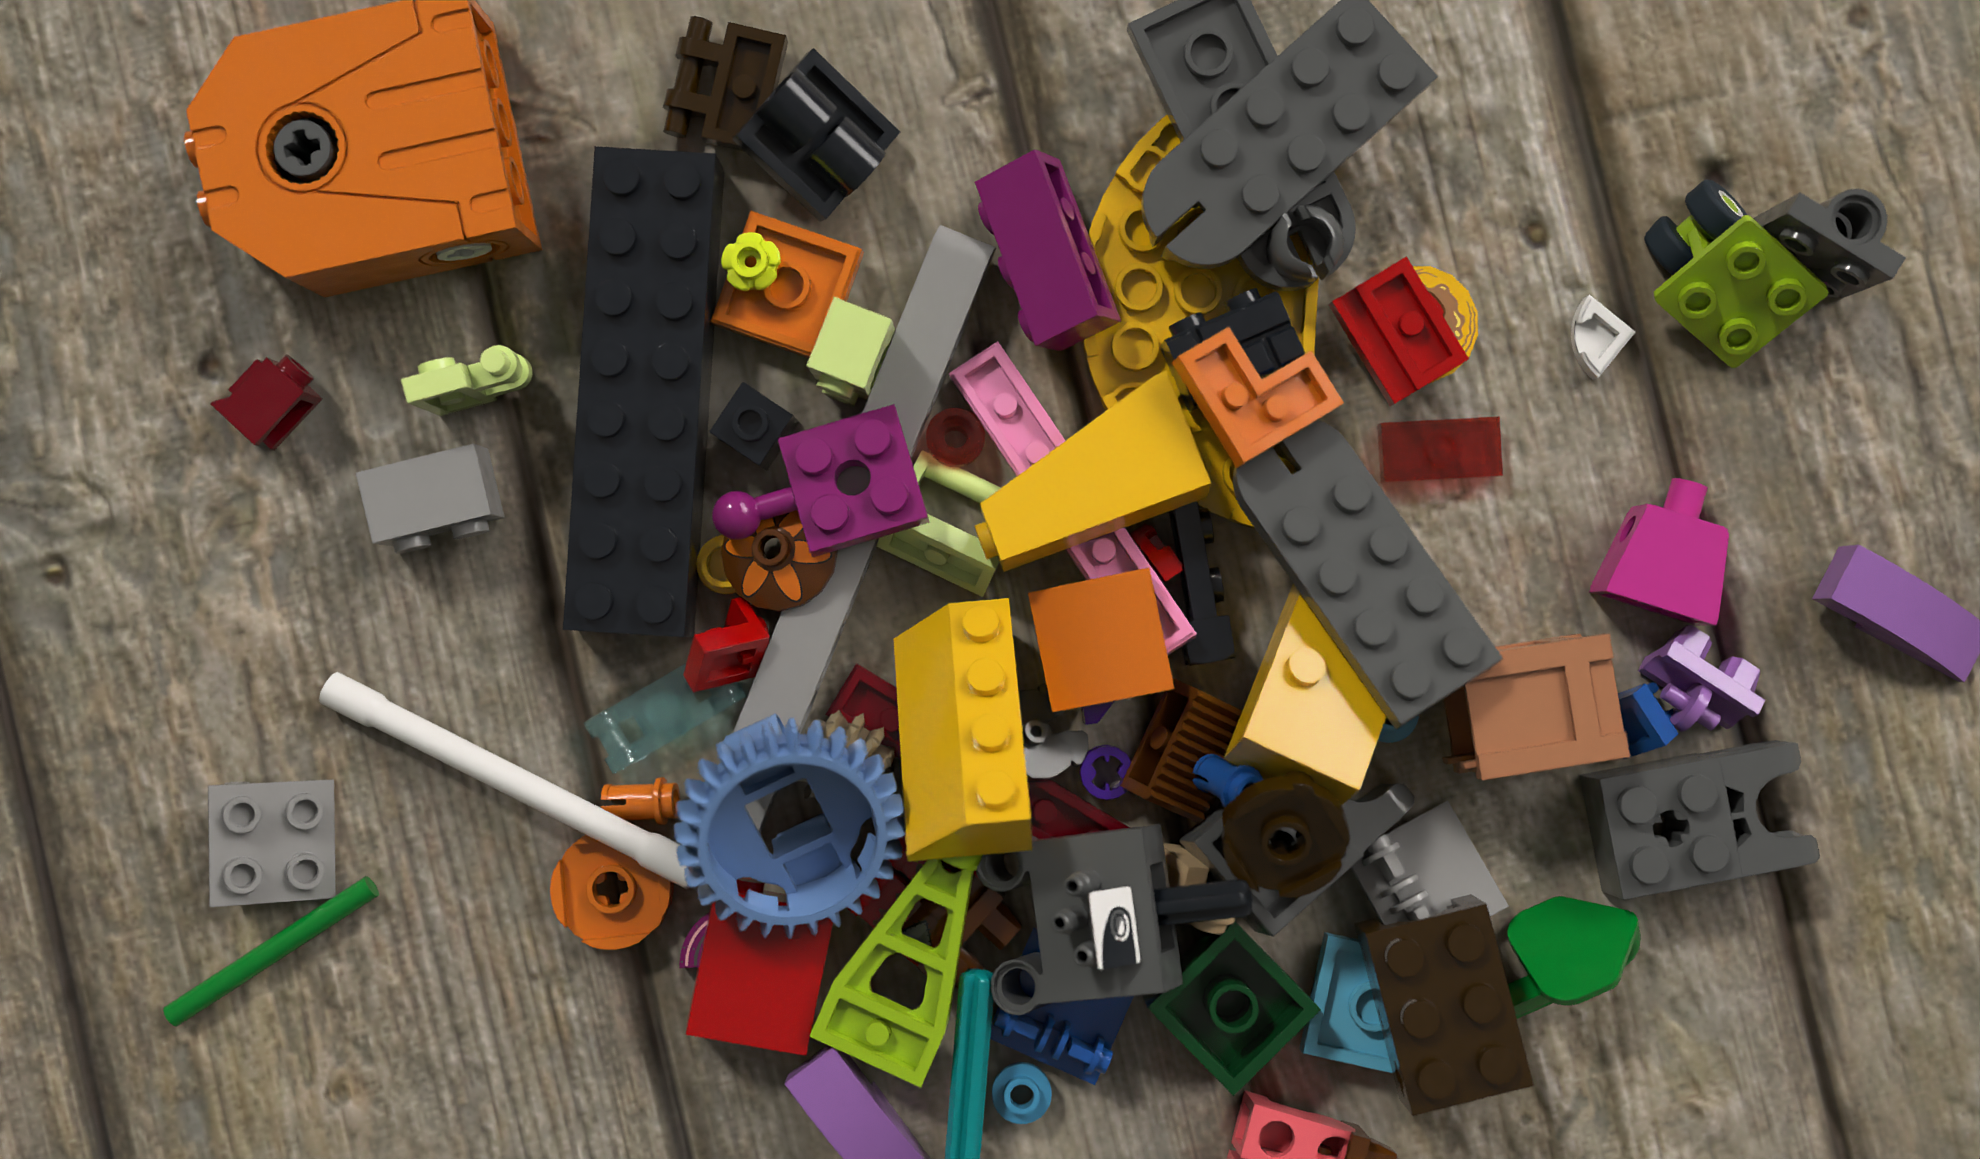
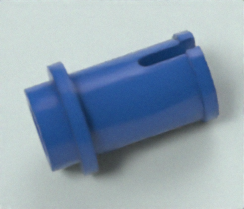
M1216 754L1202 756L1193 768L1195 775L1208 780L1207 782L1199 777L1194 778L1193 783L1196 788L1220 798L1224 807L1247 787L1263 780L1259 771L1249 765L1235 766Z

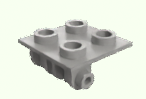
M334 779L265 783L226 782L224 785H208L209 907L331 899L336 895Z
M1448 801L1379 837L1362 853L1364 856L1351 866L1358 882L1384 925L1437 915L1443 912V910H1447L1446 906L1452 905L1451 899L1469 894L1487 903L1490 917L1509 907Z

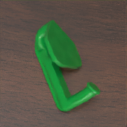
M1564 896L1550 898L1518 913L1511 920L1507 934L1511 948L1529 975L1508 984L1516 1019L1553 1003L1565 1006L1580 1004L1615 988L1620 982L1624 968L1636 957L1640 950L1641 934L1637 916L1629 910Z

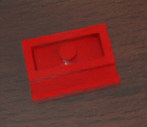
M1407 256L1328 304L1390 407L1469 360Z

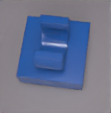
M1644 683L1618 693L1623 729L1626 732L1630 757L1666 746L1679 734L1670 721L1674 711L1673 708L1664 711L1653 695L1659 690L1656 683Z

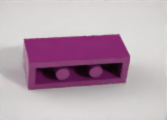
M1034 149L975 181L982 201L978 204L980 218L987 230L995 236L1001 252V256L998 257L1000 272L1007 284L1015 290L1021 306V310L1018 312L1020 326L1024 334L1035 346L1062 351L1121 322L1060 159Z

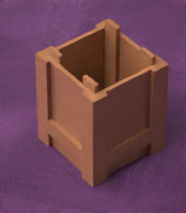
M1570 634L1495 646L1503 659L1494 667L1444 698L1452 749H1450L1451 756L1442 757L1445 764H1453L1455 773L1475 772L1476 779L1487 780L1630 757L1617 693L1610 634L1584 637L1581 634Z

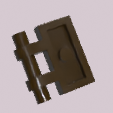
M691 16L686 37H680L675 57L680 60L674 88L667 89L663 108L668 111L663 132L674 137L686 138L690 118H705L701 138L705 143L745 152L732 138L777 88L788 39L783 34L728 22L723 45L709 42L713 22L706 18ZM703 66L717 67L711 96L697 93Z

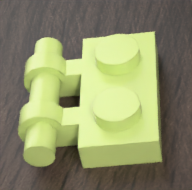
M495 345L486 349L481 354L480 362L465 365L460 362L455 364V360L452 357L434 359L418 365L419 374L403 378L401 382L407 403L442 416L496 401V396L520 390L530 383L533 372L529 361L523 356L516 354L508 347Z

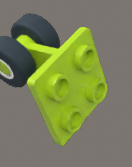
M1707 179L1698 184L1685 197L1686 206L1691 213L1689 217L1678 226L1668 216L1660 217L1647 231L1644 240L1655 259L1672 275L1654 291L1655 302L1729 367L1737 368L1828 295V289L1823 281L1758 222L1747 215L1745 210L1728 191L1718 183Z

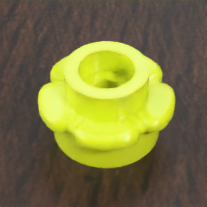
M754 232L739 235L734 244L731 243L725 247L721 257V265L728 272V282L734 288L741 291L763 290L769 287L776 280L777 268L781 263L780 252L772 241H764L762 235ZM748 257L756 258V265L754 267L746 266L745 261Z

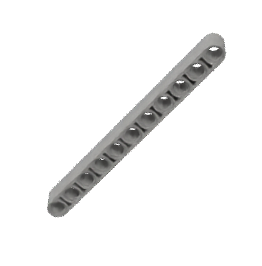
M942 225L938 227L862 412L865 413L895 404L911 461L996 249L992 245ZM852 466L846 468L838 477L837 488L847 495L860 494L868 487L871 475L863 467ZM879 538L838 550L834 574L822 593L804 606L781 612L733 733L775 713L781 719L784 727H786L789 718H794L799 734L802 733L876 550ZM778 790L745 805L760 834Z

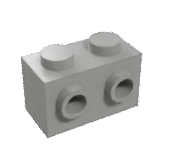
M474 443L356 472L372 543L386 546L393 545L396 554L431 546L429 536L452 531L453 539L484 534L490 531L489 521L505 518L489 450Z

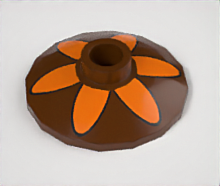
M798 510L761 520L757 530L745 539L733 540L724 536L721 550L725 576L736 593L758 608L775 611H785L804 606L822 593L834 574L838 555L837 550L812 557ZM778 538L781 543L780 553L775 558L768 559L764 552L765 545L770 539Z

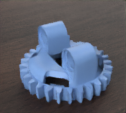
M775 713L725 736V739L716 745L720 760L718 765L705 759H701L698 762L700 776L705 781L686 779L684 783L685 793L691 800L677 801L676 805L677 816L683 821L674 824L675 839L677 843L682 844L676 847L677 859L681 866L686 867L684 872L688 887L699 886L697 888L698 899L701 904L708 905L716 901V915L720 921L736 911L737 926L741 932L753 920L760 921L761 933L765 938L769 935L773 925H783L786 936L789 939L793 937L795 926L799 924H807L811 934L816 936L818 933V920L829 917L835 926L840 927V911L846 907L861 915L862 906L859 898L861 894L879 898L880 889L875 878L893 879L894 870L891 861L888 859L902 857V846L897 838L906 835L903 817L899 816L904 812L901 795L893 794L897 790L893 774H882L885 771L882 757L877 754L865 759L868 753L866 743L862 738L846 748V734L844 728L840 726L826 739L823 738L820 720H814L807 734H799L794 718H789L786 727H784L781 719ZM805 778L824 813L778 833L777 837L772 839L774 854H771L745 805ZM872 817L876 836L868 833L864 848L857 859L862 868V871H860V867L850 857L851 850L857 841L862 824ZM745 877L780 886L786 892L787 906H778V897L764 895L750 889L747 890L745 898L739 896L736 880Z

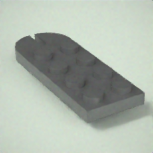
M1176 0L1128 23L1126 30L1180 142L1278 56L1251 0ZM1335 172L1327 177L1291 211L1284 213L1272 228L1237 258L1241 267L1254 281L1264 287L1277 291H1297L1310 287L1317 280L1318 276L1321 281L1326 279L1346 260L1354 243L1356 224L1351 205ZM1298 233L1313 266L1301 261L1290 236Z
M1340 0L1154 167L1145 184L1141 201L1142 218L1149 233L1152 247L1161 241L1166 231L1191 208L1196 209L1200 207L1204 212L1165 247L1161 257L1196 269L1217 268L1234 261L1272 228L1284 213L1291 211L1437 79L1438 75L1369 0Z
M1317 420L1238 468L1235 466L1233 488L1242 511L1395 729H1398L1494 667L1503 659L1347 440L1332 426ZM1279 457L1288 460L1295 467L1296 473L1292 475Z

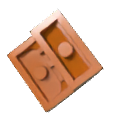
M1150 567L1028 593L1052 712L1174 689Z

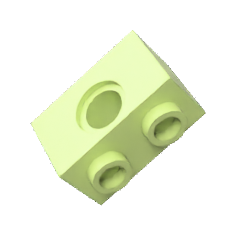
M833 298L807 364L808 369L818 381L816 386L822 389V394L851 406H855L858 397L868 400L895 333L892 319L839 298Z

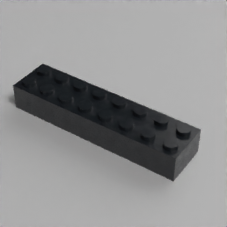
M594 147L563 630L673 637H694L698 591L696 563L701 544L715 327L711 323V319L716 308L725 171L715 153Z

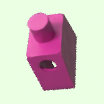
M1672 478L1663 507L1652 504L1631 507L1591 584L1589 592L1695 626L1717 625L1729 532L1723 526L1699 519L1708 487L1690 480Z

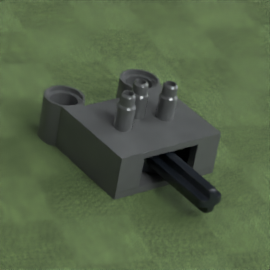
M1161 824L1038 839L1032 835L1033 850L1015 852L1019 860V869L1015 876L1011 875L1005 868L1004 853L983 855L976 870L977 876L984 886L993 891L1004 892L1030 884L1032 887L1040 953L1033 952L1003 962L995 969L991 978V992L994 1001L1000 1009L1013 1015L1029 1013L1057 1002L1165 993L1183 984L1175 924L1242 918L1250 915L1252 911V893L1247 881L1242 879L1170 887ZM1130 887L1140 962L1138 964L1100 970L1097 964L1089 894L1095 891ZM1022 969L1029 972L1034 979L1035 993L1033 997L1027 995L1021 988L1019 981Z

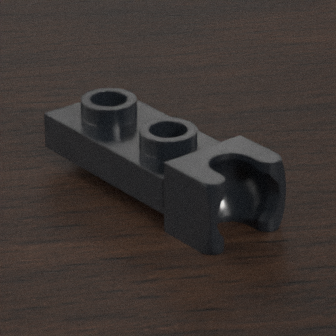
M1195 501L1169 511L1176 556L1183 564L1181 567L1183 570L1179 573L1187 618L1197 633V637L1181 647L1184 663L1189 666L1236 658L1230 618L1228 615L1217 616L1215 603L1224 602V589L1219 568H1209L1205 544L1214 543L1210 512L1208 508L1199 509L1198 503Z

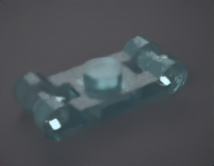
M685 663L614 706L600 712L583 724L592 739L596 737L600 739L609 755L604 760L614 775L746 698L747 696L739 682L708 689L712 696L698 703L683 676ZM634 717L644 736L630 744L619 724Z

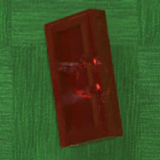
M1500 416L1385 422L1377 425L1381 483L1503 476Z

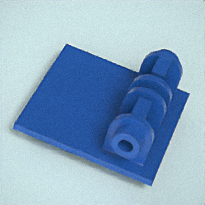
M1033 927L1021 956L1033 952L1040 953L1036 927ZM1022 969L1019 981L1021 988L1027 995L1033 997L1035 993L1034 979L1029 972ZM1134 995L1051 1003L1022 1015L1009 1014L998 1007L991 1023L990 1039L1095 1085L1100 1073L1105 1074L1113 1056V1051H1111L1112 1045Z

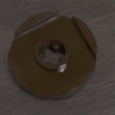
M1291 771L1282 777H1272L1254 783L1229 802L1223 810L1222 845L1227 866L1236 879L1247 881L1249 888L1259 892L1260 886L1267 890H1278L1279 897L1294 898L1304 896L1330 883L1343 866L1341 859L1346 852L1347 846L1349 848L1350 832L1344 809L1338 799L1328 789L1314 783V780L1304 772ZM1281 828L1298 830L1295 833L1297 843L1288 847L1282 840L1271 843L1269 839L1275 835L1274 832Z

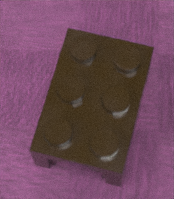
M1472 894L1451 899L1452 905L1446 906L1447 910L1423 919L1399 921L1387 925L1378 922L1375 918L1354 923L1399 1099L1412 1116L1534 1086L1487 903Z

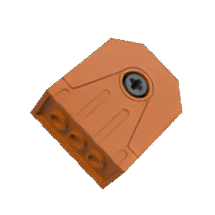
M401 0L233 37L186 109L190 131L185 132L184 143L191 163L199 169L203 190L197 193V205L206 226L211 227L213 232L283 277L324 298L493 261V259L500 260L541 251V241L537 230L494 23L475 0H416V2L414 0Z

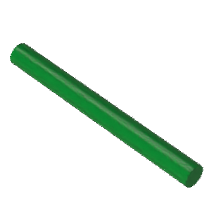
M367 876L355 882L163 1008L166 1019L170 1024L178 1027L378 897L379 891L376 885Z

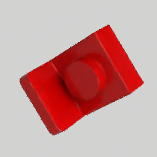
M742 597L731 600L724 628L716 627L704 633L694 635L683 673L693 693L756 677L769 645L770 636L764 619L755 614L747 600Z

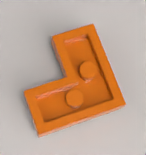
M1229 327L1179 355L1172 362L1236 468L1344 404L1312 351L1266 378L1261 379Z

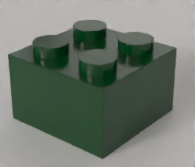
M1236 921L1233 924L1227 925L1226 931L1222 934L1205 932L1180 957L1182 985L1165 993L1142 995L1147 1008L1233 1096L1321 1010L1307 993Z

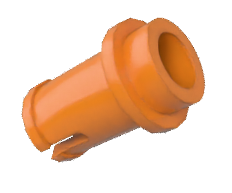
M664 777L656 778L652 784H605L602 788L601 800H626V804L601 806V808L624 820L655 819L658 825H665L668 819L678 818L676 805L677 801H680V791L676 782L667 783Z

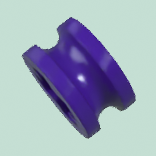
M1106 744L1095 746L1087 752L1080 764L1081 782L1087 791L1097 798L1106 800L1118 798L1127 792V789L1120 785L1131 764V760L1125 752L1116 746ZM1100 756H1103L1106 762H1109V756H1114L1121 762L1116 770L1121 780L1112 788L1109 787L1107 782H1104L1103 788H1099L1092 782L1096 776L1092 763Z

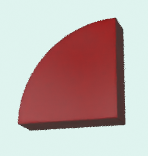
M1144 523L1129 534L1162 583L1183 570L1181 568L1183 564L1169 545L1167 547L1164 546L1152 526Z

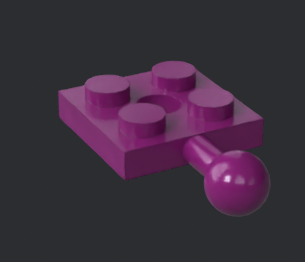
M895 404L778 438L791 487L757 496L756 498L741 491L728 492L717 500L712 511V519L717 531L726 538L741 540L751 536L759 527L761 520L798 510L812 557L930 523ZM852 466L863 467L871 475L870 483L866 490L857 495L844 494L837 488L839 475L846 468Z

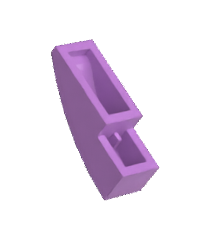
M1849 545L1838 547L1812 599L1856 622L1855 627L1958 682H1965L1980 654V620L1926 582L1863 546Z
M827 1045L788 1074L784 1083L843 1159H930L873 1081L870 1084L850 1055Z

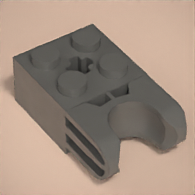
M1772 740L1580 774L1579 777L1601 890L1626 900L1816 863L1820 858L1816 838L1812 835H1801L1793 830L1768 832L1760 823L1756 813V800L1760 790L1766 783L1778 776L1792 773L1799 769L1801 756L1798 743ZM1661 814L1665 816L1666 826L1659 836L1654 834L1653 825L1654 823L1662 822Z
M1380 784L1359 799L1354 801L1347 800L1342 807L1349 827L1350 844L1349 848L1347 846L1346 852L1341 859L1343 866L1337 876L1323 888L1294 898L1279 897L1278 890H1267L1260 886L1259 892L1250 889L1253 900L1252 911L1250 915L1243 917L1255 932L1274 937L1363 857L1362 853L1414 805L1415 797L1405 784ZM1222 803L1204 817L1205 820L1197 823L1178 840L1189 853L1209 868L1208 876L1213 882L1237 880L1227 866L1223 853L1222 814L1225 807ZM1281 828L1274 832L1275 835L1273 837H1275L1276 841L1282 840L1288 847L1297 843L1295 833L1298 830Z

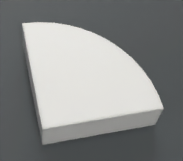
M1591 295L1583 298L1574 314L1571 326L1573 352L1583 371L1592 380L1599 378L1634 335L1635 331Z

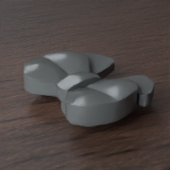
M1042 683L1037 690L1027 689L1018 691L1027 782H1046L1057 777L1070 764L1073 767H1078L1089 750L1088 734L1083 730L1052 733L1048 722L1055 719L1064 710L1052 712L1046 683Z

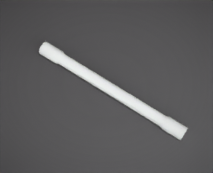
M339 672L332 674L324 684L319 697L320 704L364 726L374 727L635 859L640 866L685 889L690 888L685 880L684 869L686 867L681 866L677 859L676 847L680 846V844L661 834L650 833L388 701L383 694Z

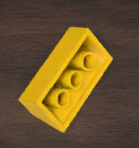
M1009 598L949 603L893 639L908 861L1033 850Z

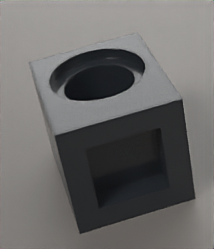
M742 382L709 432L768 471L781 451L778 438L791 435L800 422L793 414L745 382Z

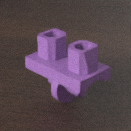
M1687 625L1675 632L1662 648L1644 658L1638 670L1664 688L1660 698L1674 707L1670 721L1675 729L1680 732L1686 731L1695 722H1698L1710 731L1718 724L1729 729L1746 715L1751 717L1759 715L1765 702L1763 698L1754 693L1760 669L1745 659L1734 656L1722 661L1719 669L1709 664L1704 659L1712 645L1710 636L1693 625Z

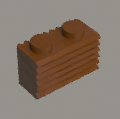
M1172 678L1174 689L1164 691L1120 786L1147 801L1200 823L1205 820L1204 812L1210 809L1217 797L1196 788L1193 783L1194 778L1199 777L1207 782L1208 780L1195 775L1193 768L1196 762L1207 754H1216L1224 758L1242 710Z

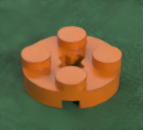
M587 835L582 836L566 850L552 873L550 884L552 907L561 924L565 928L568 927L574 935L583 939L581 942L593 948L603 950L627 948L644 939L663 922L672 903L674 891L673 882L640 866L635 859ZM607 872H616L619 880L627 882L628 891L620 895V904H610L608 895L598 894L597 884L606 881Z

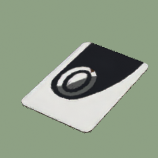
M1121 887L1091 892L1089 894V903L1098 968L1104 970L1138 964L1140 962V951L1131 888Z

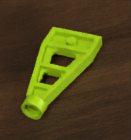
M983 855L930 859L924 863L833 981L809 1037L921 1088L948 1027L973 873L977 870ZM941 860L962 870L955 873L949 872L943 867ZM922 898L933 901L947 909L948 918L941 942L935 948L902 933L903 923L915 903ZM894 953H901L923 963L925 966L927 981L922 1004L916 1009H909L871 990V977L883 961Z

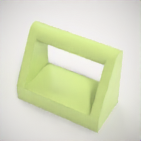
M923 450L913 466L919 485L923 477H926L978 503L983 502L1001 488ZM929 514L930 523L879 538L877 547L981 597L984 596L1000 563L998 556L986 560L977 537Z

